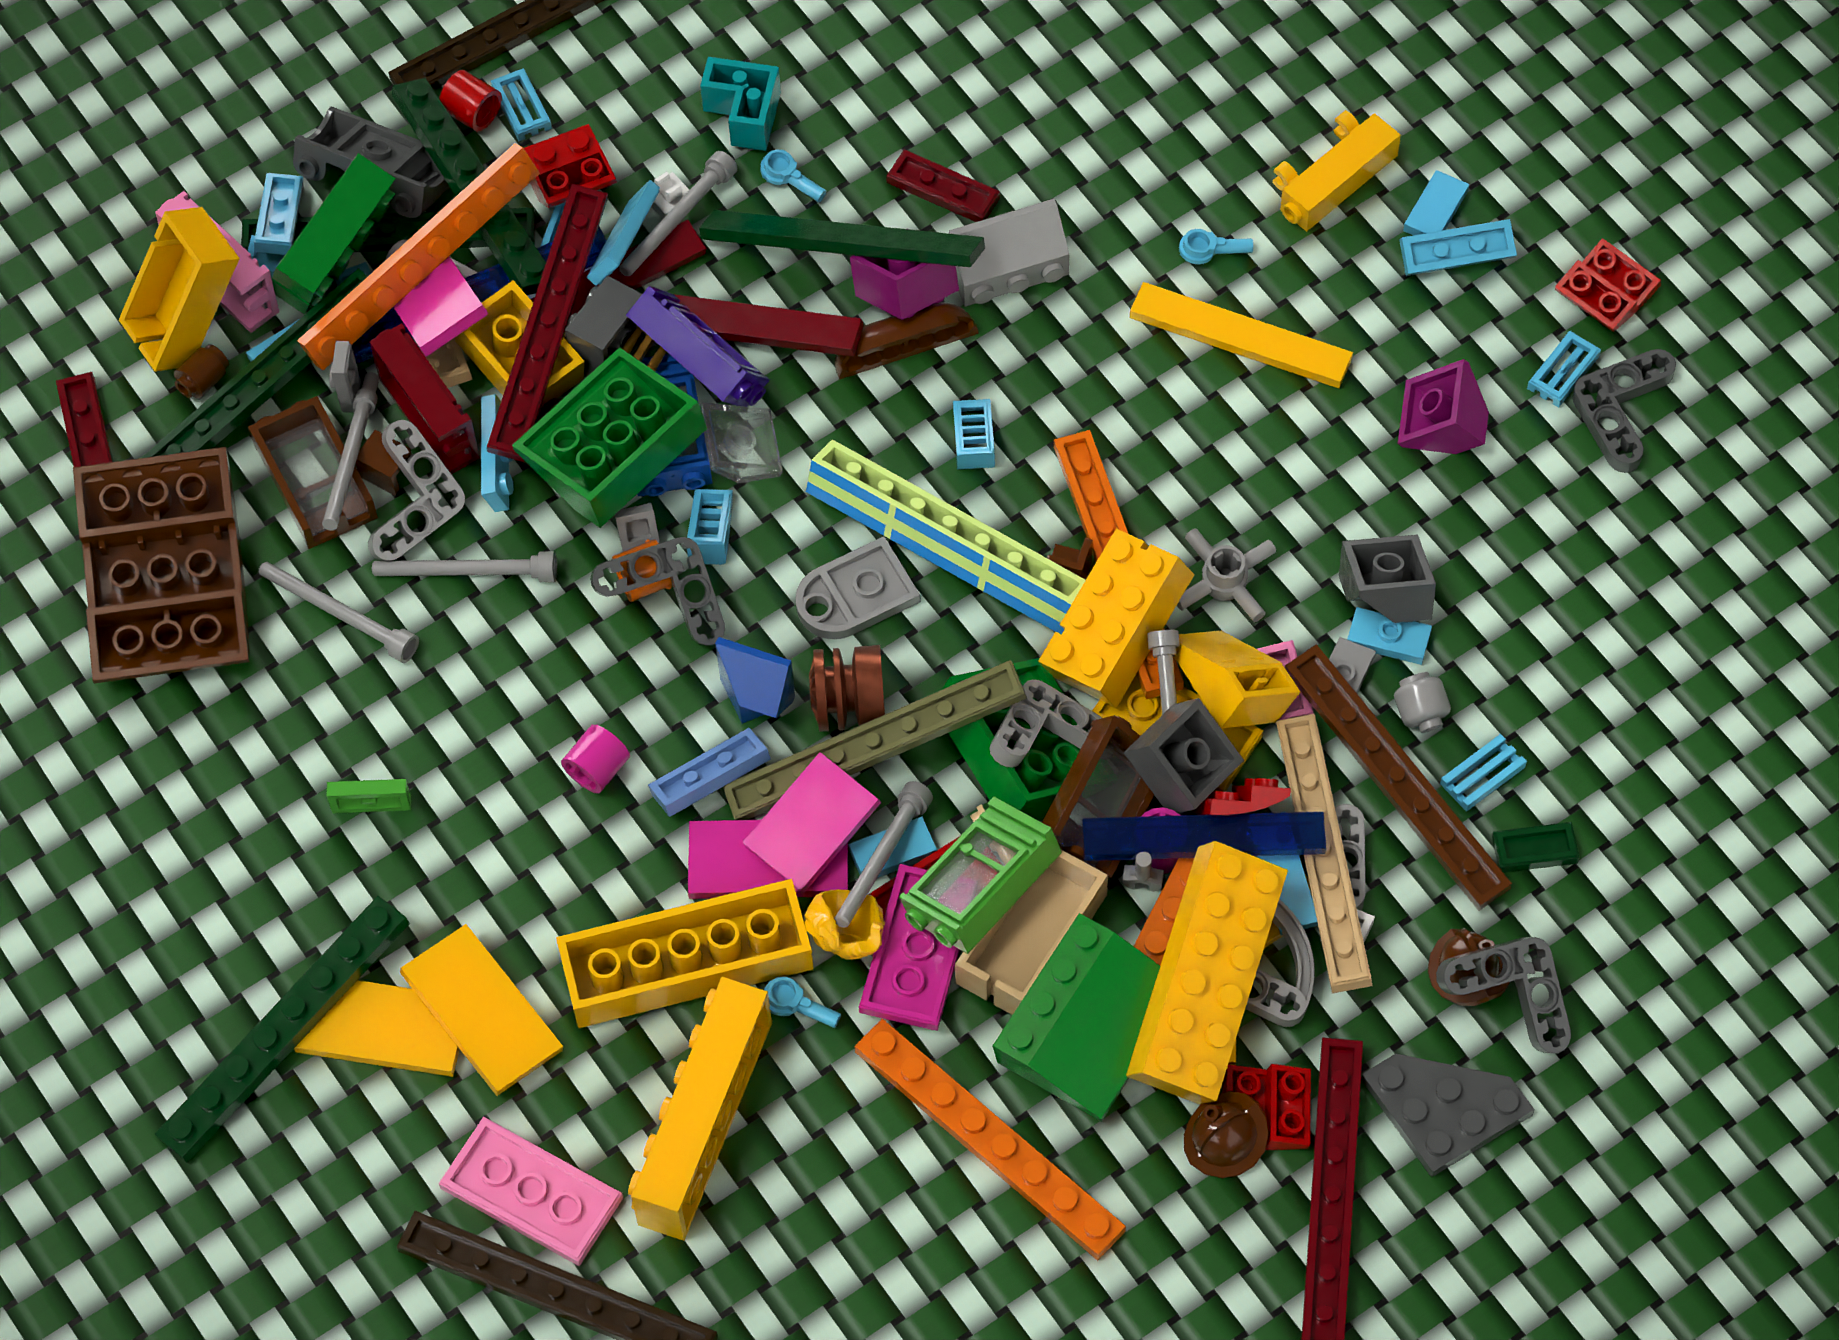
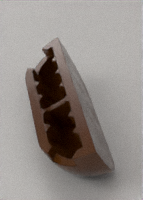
M948 302L935 303L916 312L910 318L901 320L891 316L864 325L854 357L835 355L836 373L840 380L979 334L973 318L963 308Z

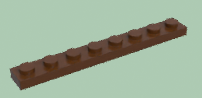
M1317 644L1285 665L1286 671L1298 689L1478 911L1511 889L1512 883Z

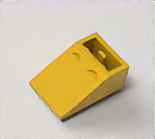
M1222 630L1179 634L1180 647L1176 649L1177 655L1173 656V658L1179 664L1191 682L1193 689L1198 693L1221 729L1276 723L1300 693V690L1280 661Z

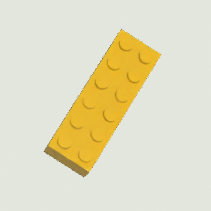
M1217 841L1197 848L1126 1073L1127 1077L1197 1104L1217 1101L1286 879L1287 869Z
M792 879L556 937L578 1029L706 997L711 988L717 989L721 977L750 986L770 981L777 977H785L814 969L812 950Z
M721 977L716 990L711 988L708 992L704 1004L706 1016L702 1026L696 1024L691 1033L689 1048H692L690 1055L687 1062L681 1060L674 1076V1084L677 1085L672 1098L666 1097L662 1103L659 1112V1120L662 1121L657 1135L650 1134L643 1153V1157L647 1158L641 1172L637 1170L634 1172L628 1188V1194L632 1198L631 1208L635 1211L638 1226L683 1241L689 1231L772 1025L768 991L725 977Z

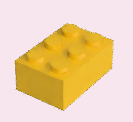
M514 280L482 302V305L489 313L487 316L455 337V342L502 395H504L533 305L530 298ZM564 337L542 406L553 398H559L584 379V360Z

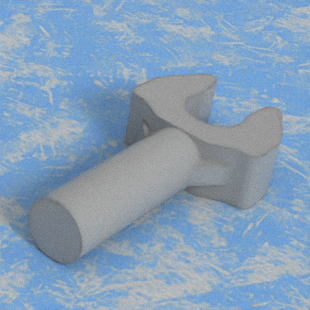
M1140 852L1136 856L1135 865H1124L1122 883L1130 889H1134L1136 883L1149 885V890L1154 892L1162 888L1164 870L1151 867L1152 858L1150 854Z

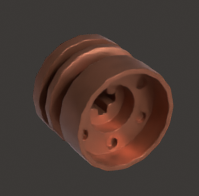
M880 645L854 647L852 665H844L840 649L833 648L834 666L826 667L823 649L813 650L814 657L809 672L811 709L818 722L819 732L829 731L828 713H837L839 730H845L847 712L856 713L859 726L885 715Z

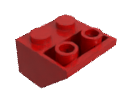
M589 124L524 148L540 172L530 184L538 201L547 208L566 202L572 184L599 190L617 183L616 177Z

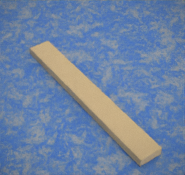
M1315 713L1277 720L1276 724L1289 787L1291 788V797L1332 994L1372 986L1371 974Z

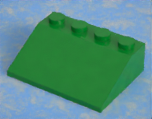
M619 347L520 437L512 447L574 510L601 528L706 431L707 426L697 400Z
M1040 658L1013 663L1022 686L1029 680H1040L1063 693L1053 676L1038 662ZM988 669L950 676L941 690ZM1011 706L949 732L950 737L989 800L996 797L1038 821L1046 816L1080 751V748L1042 726L1029 752L1018 766L1012 768L999 764L991 756L989 748ZM1061 714L1063 720L1067 723L1077 725L1073 718L1066 714ZM1015 717L1017 724L1023 728L1031 729L1025 720ZM1010 738L1007 747L1013 749L1016 741ZM1099 759L1081 794L1082 798L1085 799L1117 782L1118 779L1106 760Z
M1079 913L992 1047L997 1063L1102 1122L1129 1079L1126 1073L1160 965L1115 932Z

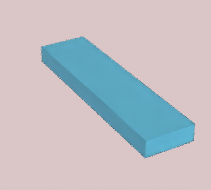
M649 180L628 201L586 277L594 285H600L606 276H609L620 265L659 193L660 187L652 180Z

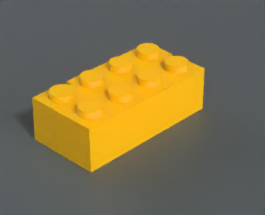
M203 207L164 212L154 235L157 241L151 242L119 318L120 323L134 343L144 342L140 343L138 349L155 372L178 368L201 347L240 259Z
M1116 528L1061 621L1060 626L1064 629L1063 633L1060 634L1055 631L1038 662L1054 678L1117 708L1150 652L1148 649L1147 633L1163 630L1194 577V573L1178 556L1152 544L1148 546L1145 541Z

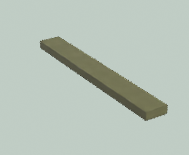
M1011 660L723 786L735 820H749L770 811L819 752L850 776L1025 700L1027 696Z

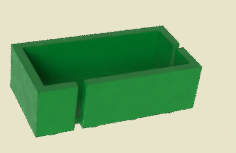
M358 153L276 267L272 277L275 295L304 315L311 305L315 306L325 298L330 291L328 289L334 281L331 277L337 280L341 277L355 252L353 249L356 251L361 249L370 235L369 232L375 224L374 221L379 223L389 209L390 202L395 196L391 188L396 178Z

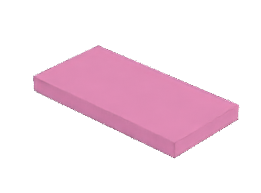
M484 1116L439 1182L440 1189L578 1266L581 1265L623 1200L621 1192Z

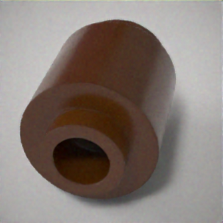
M208 344L205 348L200 347L174 371L176 379L174 384L185 397L201 399L226 375L225 369L229 367V361L224 353L214 345Z

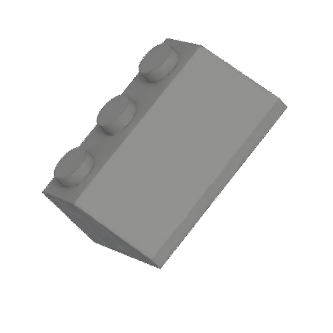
M1055 199L949 230V234L984 237L985 249L971 267L956 266L959 285L958 292L964 306L975 303L983 304L995 297L1008 293H1019L1030 286L1043 282H1055L1063 276L1069 275V251Z

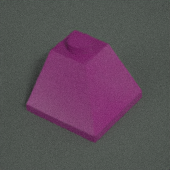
M1462 359L1406 380L1398 445L1404 448L1458 454L1485 444L1489 411L1468 361Z

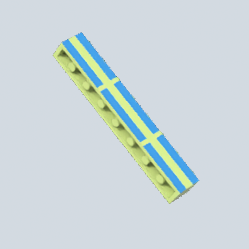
M833 439L811 460L806 488L808 494L1060 634L1063 633L1064 629L1060 626V623L1086 581L1085 579Z

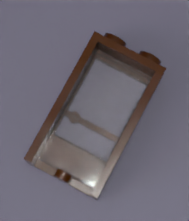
M318 396L296 402L291 408L273 416H265L255 424L248 426L253 444L303 536L308 549L378 518L373 499L356 467H354L337 529L330 531L322 525L344 445Z
M1115 715L1092 721L1090 725L1092 728L1042 821L1043 824L1052 828L1061 850L1108 875V878H1112L1136 831L1138 820L1146 812L1154 796L1153 792L1124 754L1140 735L1132 729V725L1127 720Z

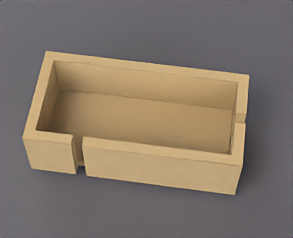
M1061 850L1062 853L976 946L968 954L963 952L955 963V980L957 985L986 1001L990 995H993L994 1005L1013 1015L1077 915L1080 913L1092 919L1107 896L1108 875Z

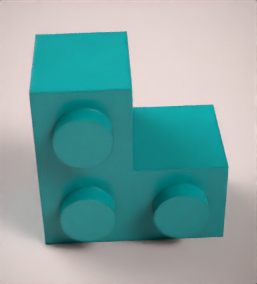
M708 57L700 85L703 111L729 115L728 124L731 146L766 151L781 95L779 67Z

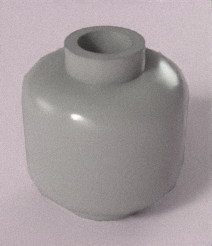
M1422 672L1399 682L1400 688L1394 693V699L1403 724L1410 728L1419 727L1421 733L1443 726L1441 719L1450 713L1451 705L1441 679L1430 677L1428 672Z

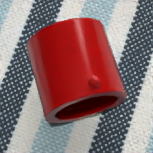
M459 70L447 80L439 99L451 117L478 132L487 128L496 117L501 106L502 95L500 91L469 72Z

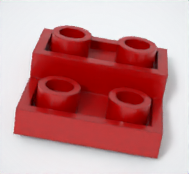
M1602 238L1582 262L1580 260L1576 261L1554 288L1565 298L1614 332L1632 317L1661 286V279Z
M1245 778L1244 786H1232V792H1212L1196 809L1192 810V814L1232 815L1257 811L1290 797L1291 788L1278 787L1279 780Z
M1228 1064L1222 1082V1093L1228 1091L1245 1093L1259 1102L1267 1115L1269 1129L1265 1150L1308 1149L1310 1146L1311 1069L1271 1064L1267 1069Z

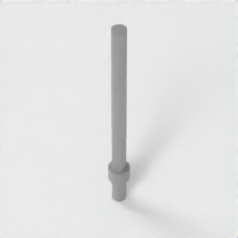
M373 372L365 374L362 387L356 392L353 401L354 415L322 522L323 527L330 531L338 527L369 415L374 412L378 400L376 390L379 376Z

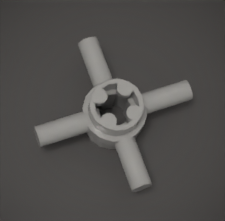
M1195 528L1189 531L1185 539L1205 564L1202 568V580L1185 590L1177 604L1179 610L1186 609L1209 594L1214 599L1220 601L1235 599L1253 622L1262 619L1266 612L1245 587L1248 582V570L1275 554L1276 548L1270 540H1266L1243 555L1239 549L1230 545H1221L1213 549L1198 529Z

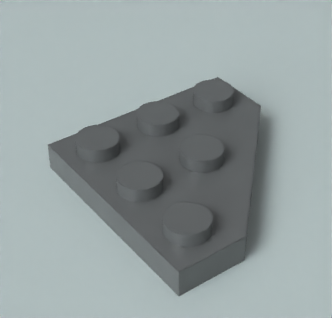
M1401 1054L1392 1055L1364 1072L1361 1076V1081L1431 1178L1530 1118L1535 1110L1511 1077Z

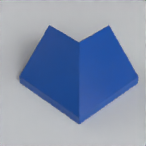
M721 637L717 638L715 645L720 680L742 724L762 715L777 718L793 703L795 690L791 660Z

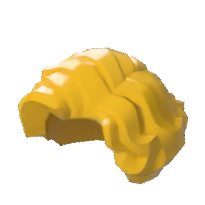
M829 890L815 895L804 915V924L806 931L812 935L817 946L846 960L867 957L880 948L885 922L883 920L882 908L872 895L867 894L850 925L846 928L838 926L834 918L850 890Z

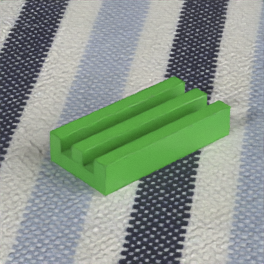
M406 779L327 782V799L332 813L411 810V793H409Z

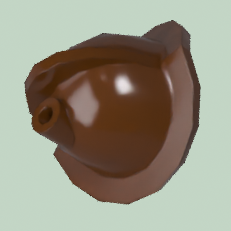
M1465 928L1450 929L1437 941L1429 957L1428 974L1432 987L1441 997L1459 1006H1476L1501 997L1510 982L1465 995L1448 994L1439 987L1436 980V972L1438 966L1444 960L1495 945L1492 940L1487 939L1485 936L1468 931ZM1493 954L1486 960L1485 969L1488 975L1493 978L1497 977L1502 971L1503 964L1501 958ZM1473 969L1456 970L1453 975H1450V980L1459 984V979L1476 975Z
M1233 1091L1220 1093L1215 1102L1200 1104L1189 1118L1184 1133V1152L1189 1163L1203 1174L1226 1178L1241 1175L1255 1166L1265 1152L1269 1134L1267 1115L1259 1102L1251 1096Z

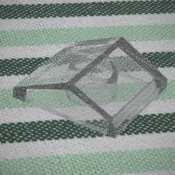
M701 403L700 409L707 426L704 436L711 471L736 483L781 476L783 471L771 409Z

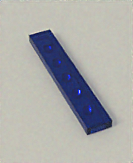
M1323 812L1082 819L1084 861L1136 859L1137 854L1140 852L1149 853L1152 859L1195 858L1199 846L1213 841L1220 842L1252 856L1326 853Z

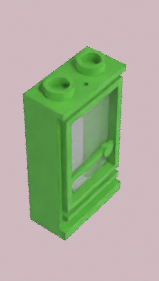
M993 797L987 803L989 807L970 825L907 894L902 893L899 896L907 912L905 918L911 926L918 931L926 929L933 933L936 939L948 948L955 946L967 954L1062 853L1051 827L996 797Z

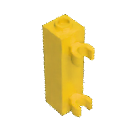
M1346 110L1335 118V122L1339 126L1334 129V133L1341 141L1300 175L1286 161H1283L1274 169V173L1278 176L1273 179V184L1282 191L1280 210L1289 222L1298 224L1307 232L1398 156L1401 134L1375 113L1362 124H1359L1350 112Z

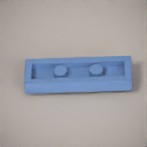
M747 728L648 784L654 799L667 815L671 817L766 763L771 758L766 746L750 728Z

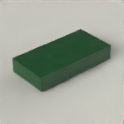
M1572 822L1494 831L1492 834L1497 865L1503 873L1578 864L1580 857Z

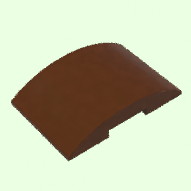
M226 447L73 467L78 529L83 549L88 602L86 615L93 683L249 662V630L244 571Z

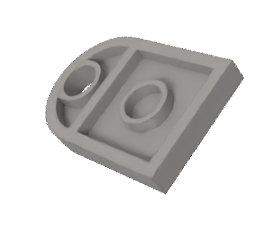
M884 536L812 570L802 579L796 592V609L801 623L811 633L827 639L849 637L921 602L918 590ZM816 603L823 604L828 608L827 612L821 616H812L807 612V609Z

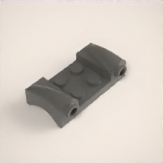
M332 106L327 110L323 121L312 135L306 138L301 135L295 137L293 165L302 177L313 181L321 180L334 166L346 171L359 153L396 178L391 188L395 196L390 205L398 214L405 217L416 218L420 216L450 187L420 140Z

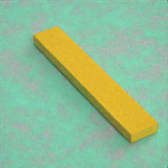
M1146 282L1142 283L1130 309L1129 318L1336 388H1340L1353 356L1351 351Z

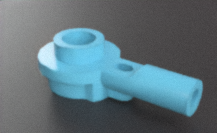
M780 149L772 150L763 158L760 172L767 182L775 185L789 183L817 202H821L825 197L827 191L802 175L796 169L797 162L787 151Z
M1193 229L1188 231L1180 240L1179 252L1185 261L1192 264H1204L1210 261L1215 254L1253 253V239H1225L1223 237H1215L1213 232Z
M777 977L769 981L764 988L765 991H768L770 1011L774 1015L790 1016L795 1012H799L832 1028H835L840 1020L841 1013L804 997L803 988L789 977Z

